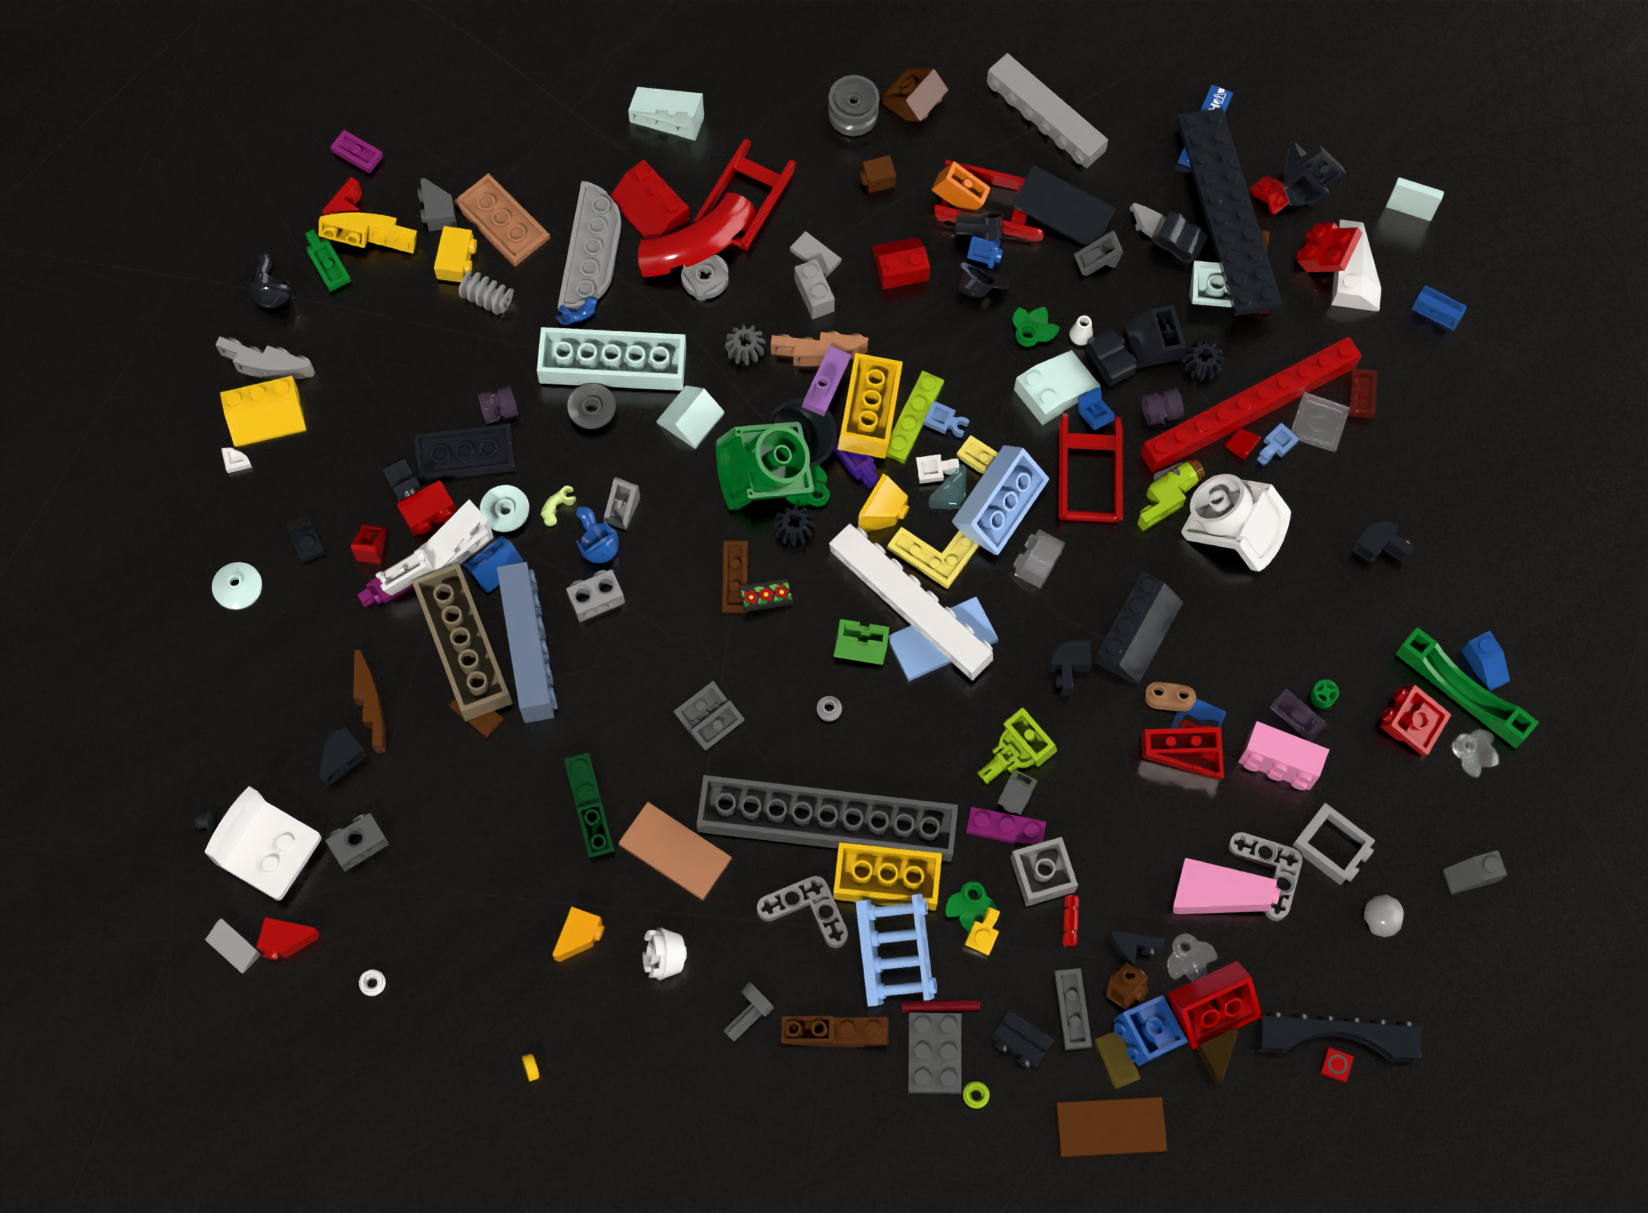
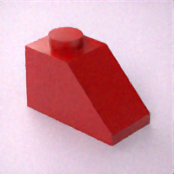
M265 918L256 948L263 953V957L271 960H278V957L288 958L317 940L320 933L313 927Z

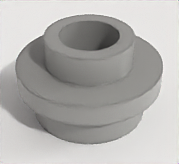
M832 696L823 697L817 704V713L825 721L836 720L842 712L840 701ZM830 704L834 707V709L832 711H826L825 706Z

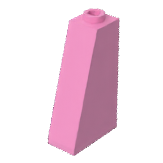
M1185 858L1173 913L1271 911L1272 903H1278L1281 889L1276 888V879Z

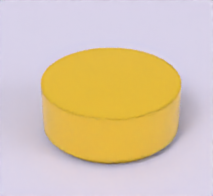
M530 1053L522 1056L529 1082L538 1079L539 1072L533 1054Z

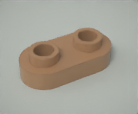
M1154 682L1147 687L1145 693L1146 703L1152 708L1187 712L1193 708L1196 700V694L1192 688L1179 684ZM1160 691L1162 695L1158 696L1154 692ZM1185 694L1188 698L1182 699L1179 695Z

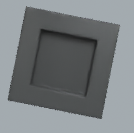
M1015 769L998 803L1011 813L1021 814L1038 780Z

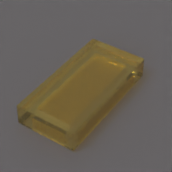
M1115 1032L1095 1039L1115 1089L1141 1079L1134 1062L1127 1055V1046L1123 1038L1118 1037Z

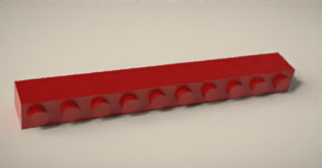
M1347 337L1145 442L1141 455L1152 473H1155L1356 368L1362 355L1350 337Z

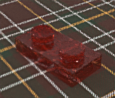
M1353 368L1351 372L1349 416L1374 418L1377 371Z

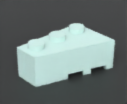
M637 87L628 110L629 120L635 124L696 140L704 119L703 94Z

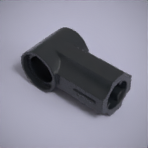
M985 211L982 214L957 213L955 223L956 234L981 236L982 239L990 241L999 240L1002 238L1003 214L998 211Z

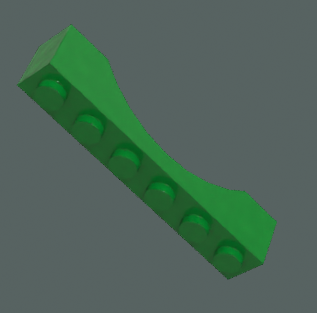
M1418 627L1396 653L1398 657L1515 749L1539 723L1519 706L1495 696L1470 679L1449 659L1439 644Z

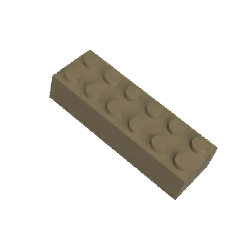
M459 563L412 580L464 720L468 721L512 704Z

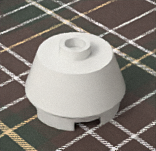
M663 928L648 930L644 937L649 943L647 951L643 952V964L645 972H650L649 978L662 980L680 973L687 956L682 936Z

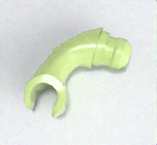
M564 486L546 501L540 515L544 518L547 526L556 524L555 512L557 511L556 506L558 504H574L576 497H566L568 493L574 491L572 487Z

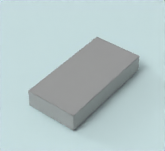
M806 231L790 247V251L805 263L817 259L825 278L841 263L839 256Z

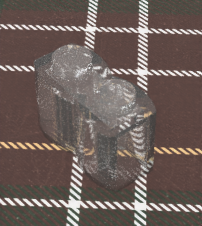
M1038 530L1036 535L1031 534L1025 544V547L1028 548L1024 555L1019 554L1013 565L1016 568L1015 576L1041 589L1062 553L1065 543L1041 530Z

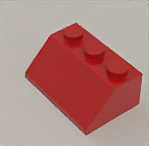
M645 160L641 161L624 175L610 196L614 203L617 204L619 211L646 240L675 233L690 221L689 207Z
M1238 961L1168 993L1174 1015L1192 1049L1225 1032L1238 1029L1262 1017L1252 977Z

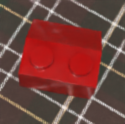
M918 237L872 246L883 289L929 280V261L925 247Z

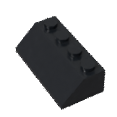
M1142 571L1098 650L1094 663L1138 686L1183 602L1164 582Z

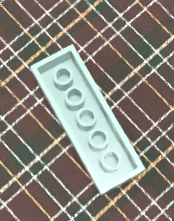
M541 327L537 365L539 383L565 385L595 383L604 387L683 390L686 337L683 334Z

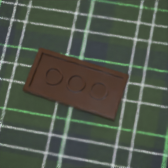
M1162 1097L1056 1103L1060 1158L1167 1151Z

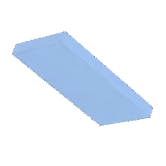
M977 597L950 608L957 616L955 619L961 624L966 623L974 631L973 635L978 640L984 639L990 645L998 642V637ZM912 625L888 636V642L908 682L951 663L943 653Z

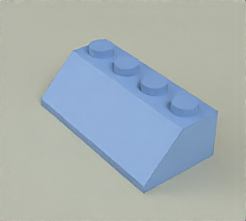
M1004 445L952 522L965 537L991 553L998 555L1049 478L1024 448Z

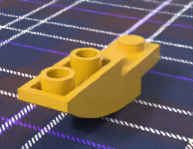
M339 213L321 216L319 219L320 237L365 248L367 242L400 251L414 253L417 231L397 226V218L371 213Z

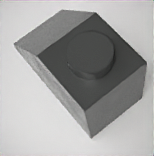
M1498 850L1472 857L1442 870L1451 894L1499 882L1507 875Z

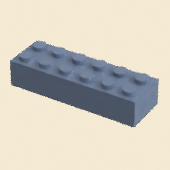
M527 562L497 567L519 708L525 723L554 718L553 710L558 709L554 689L549 687L553 686L554 682L550 665L546 663L550 662L545 641L546 634L541 617L542 610L537 594L538 586L534 570H529Z

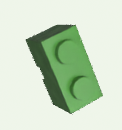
M840 619L835 641L834 657L883 665L888 644L889 627L873 624L866 627L860 626V622Z

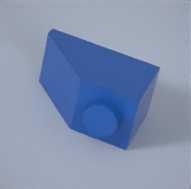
M1491 631L1470 640L1461 650L1487 691L1490 692L1510 681L1503 650Z

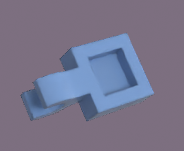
M1281 423L1265 438L1264 443L1267 447L1260 452L1257 460L1264 466L1276 453L1282 458L1298 442L1299 438Z

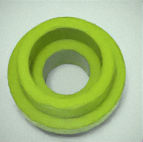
M971 1082L963 1091V1099L971 1108H982L989 1100V1090L981 1082ZM973 1091H978L981 1094L979 1100H974L971 1097Z

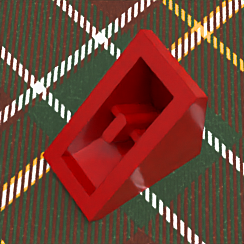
M362 525L351 544V550L357 561L381 564L387 527Z

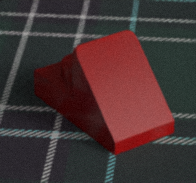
M351 177L322 210L323 216L339 213H360L359 209L353 205L361 198L362 190L359 182Z

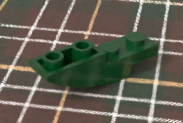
M589 753L564 759L589 858L613 852L614 848Z

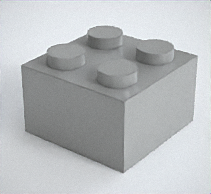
M1062 837L1012 852L1010 859L1026 906L1076 891L1078 884Z

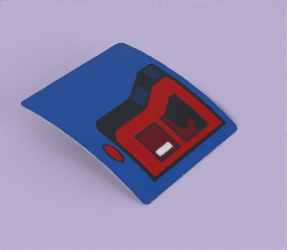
M1196 699L1191 710L1187 712L1177 711L1170 729L1220 727L1226 711Z

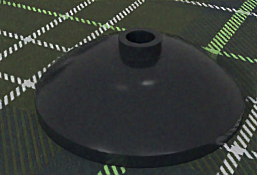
M805 398L787 400L773 410L766 424L799 422L802 426L803 434L807 435L805 442L810 454V469L817 467L829 458L837 442L835 420L828 409L825 416L803 408L802 404Z

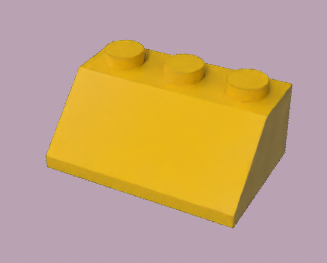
M292 376L220 393L225 418L235 447L307 431L298 388Z

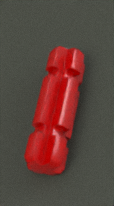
M1067 895L1064 903L1066 909L1064 911L1063 931L1065 933L1063 935V945L1076 946L1079 897Z

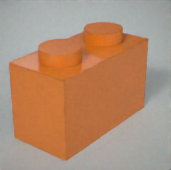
M953 161L938 174L932 191L958 210L973 213L983 206L990 187Z

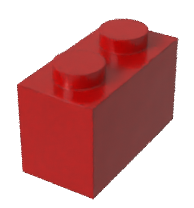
M440 480L397 503L402 517L414 536L428 532L433 525L439 522L448 521L457 512L452 499Z

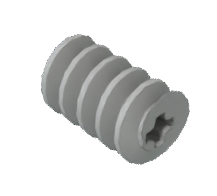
M468 271L459 287L460 297L467 298L472 303L476 302V305L484 306L486 310H492L494 314L504 313L511 303L514 290L510 288L504 293L505 285L502 284L496 289L497 281L493 280L488 285L489 277L485 276L480 281V273L477 272L471 277L472 272Z

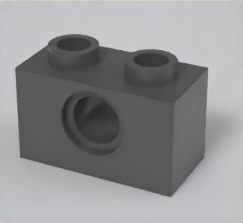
M370 813L356 817L351 825L345 829L339 828L329 835L330 838L325 840L344 871H347L389 845ZM354 836H362V841L359 844H350Z

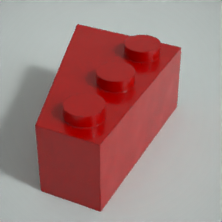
M1221 727L1145 729L1141 732L1142 758L1218 781L1224 778Z

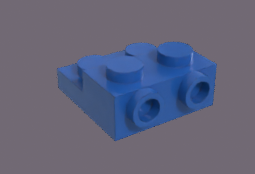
M1163 995L1125 1011L1114 1019L1115 1033L1118 1037L1124 1038L1128 1046L1127 1055L1131 1061H1136L1138 1067L1188 1042Z

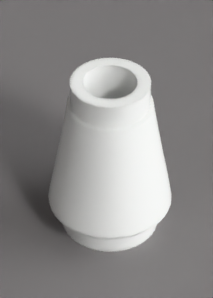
M1080 316L1070 329V338L1078 345H1085L1087 341L1093 338L1092 323L1088 316Z

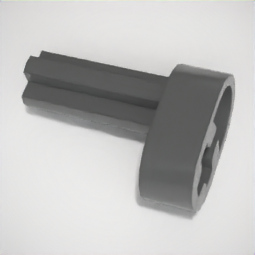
M748 982L740 990L751 1004L723 1030L733 1041H736L761 1015L766 1017L774 1009L773 1005L751 982Z

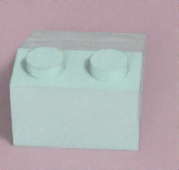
M1071 350L1037 364L1018 376L1014 390L1039 422L1045 425L1078 403L1080 395L1096 387L1100 388V385Z

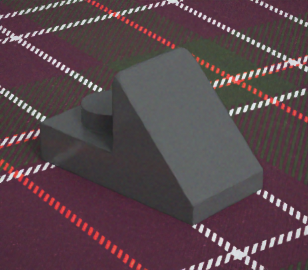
M1111 231L1074 255L1082 275L1088 276L1104 265L1112 268L1116 267L1123 251L1116 233Z

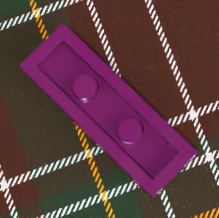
M971 807L966 834L1032 846L1043 842L1046 822Z

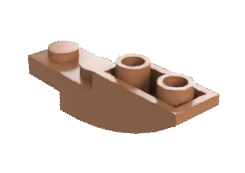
M835 331L821 332L820 341L811 337L800 339L792 338L786 334L772 335L771 354L792 356L793 365L820 366L829 346L851 354V359L855 357V353H866L868 337H863L860 334L842 335Z

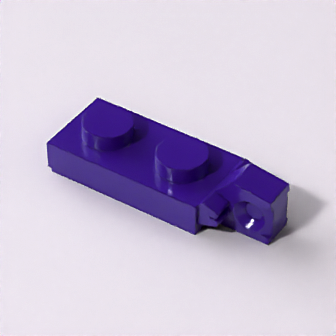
M841 428L838 429L837 442L834 448L836 454L857 480L862 478V481L869 489L877 485L878 477L874 473L876 467L871 456L837 450Z

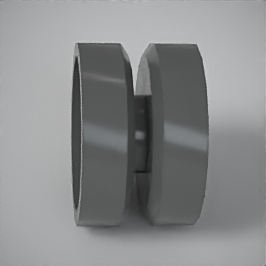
M850 75L844 76L833 84L828 96V115L834 129L844 135L858 136L869 132L875 126L879 115L880 98L874 83L863 76Z

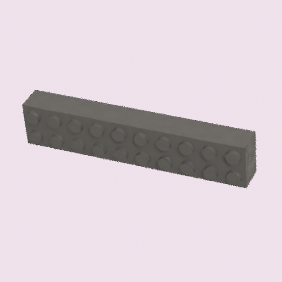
M703 775L697 830L702 833L839 849V842L942 853L941 861L951 862L958 805Z

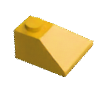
M885 474L881 476L859 513L858 527L865 533L896 525L899 518L903 520L909 510V506H907L908 496Z

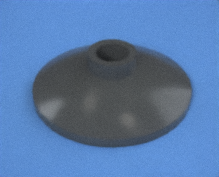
M589 383L578 387L572 392L568 399L567 408L569 416L574 423L583 428L595 429L604 426L612 419L616 410V403L609 389L600 384ZM590 407H595L596 411L589 412L588 409Z

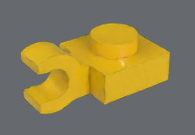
M988 907L982 923L973 922L964 945L989 955L999 931L992 929L997 921L1000 912Z

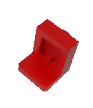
M1268 175L1250 188L1253 196L1268 203L1269 211L1272 214H1276L1289 204L1283 190L1284 183Z

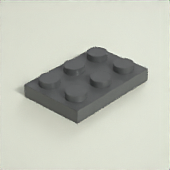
M909 1013L908 1093L961 1094V1014Z

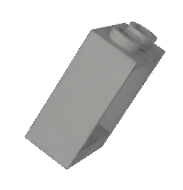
M1325 803L1291 848L1298 850L1305 859L1341 885L1346 879L1350 882L1359 871L1356 865L1360 860L1366 862L1374 851L1370 847L1375 840ZM1326 818L1362 845L1345 870L1341 869L1308 843Z

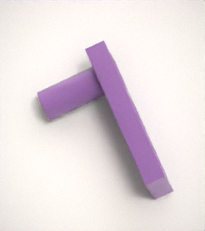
M829 346L803 401V408L825 416L849 364L851 354Z

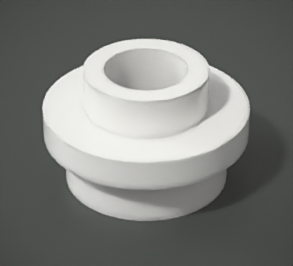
M377 970L364 972L359 980L361 991L368 996L380 994L386 985L385 977ZM376 979L377 985L370 988L368 986L369 981Z

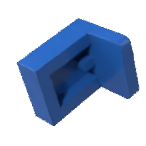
M973 235L967 258L989 264L988 268L993 269L995 262L1000 263L1003 252V249L999 248L1001 241L985 240L981 236Z
M1098 387L1078 397L1079 414L1093 430L1115 420L1114 413L1101 400V390Z

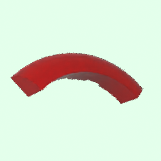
M727 193L713 211L693 225L666 236L641 240L638 261L642 276L651 277L668 274L671 268L681 265L690 267L720 252L733 242L732 237L740 230L745 231L754 220L757 212L752 203L741 195Z

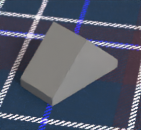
M617 477L614 478L603 522L605 521L624 530L627 529L640 500L638 485Z

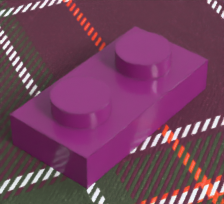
M345 130L342 131L330 147L333 153L368 173L372 172L383 157L382 151Z

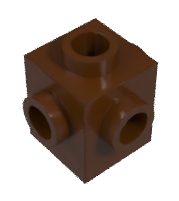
M1126 963L1121 969L1117 968L1112 973L1108 982L1106 997L1128 1011L1137 1000L1140 1002L1148 992V988H1146L1148 976L1140 968Z

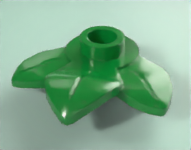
M1045 307L1035 309L1029 314L1024 309L1018 308L1013 315V324L1017 329L1016 340L1022 346L1030 347L1037 342H1048L1059 331V326L1048 324V314ZM1030 334L1031 338H1025L1023 335Z
M820 466L810 469L814 490L808 495L787 497L791 504H796L798 507L809 504L820 507L829 501L830 491L826 486L827 475ZM815 493H820L822 497L817 499L814 498L813 495Z
M970 881L961 888L960 893H956L949 898L945 914L947 917L959 916L962 927L969 933L974 921L982 922L988 907L995 910L997 908L994 901L986 896L983 885L976 881ZM969 891H975L977 898L971 899L968 895Z

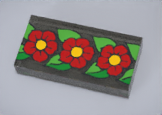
M787 579L744 585L738 589L744 612L791 605L793 602Z

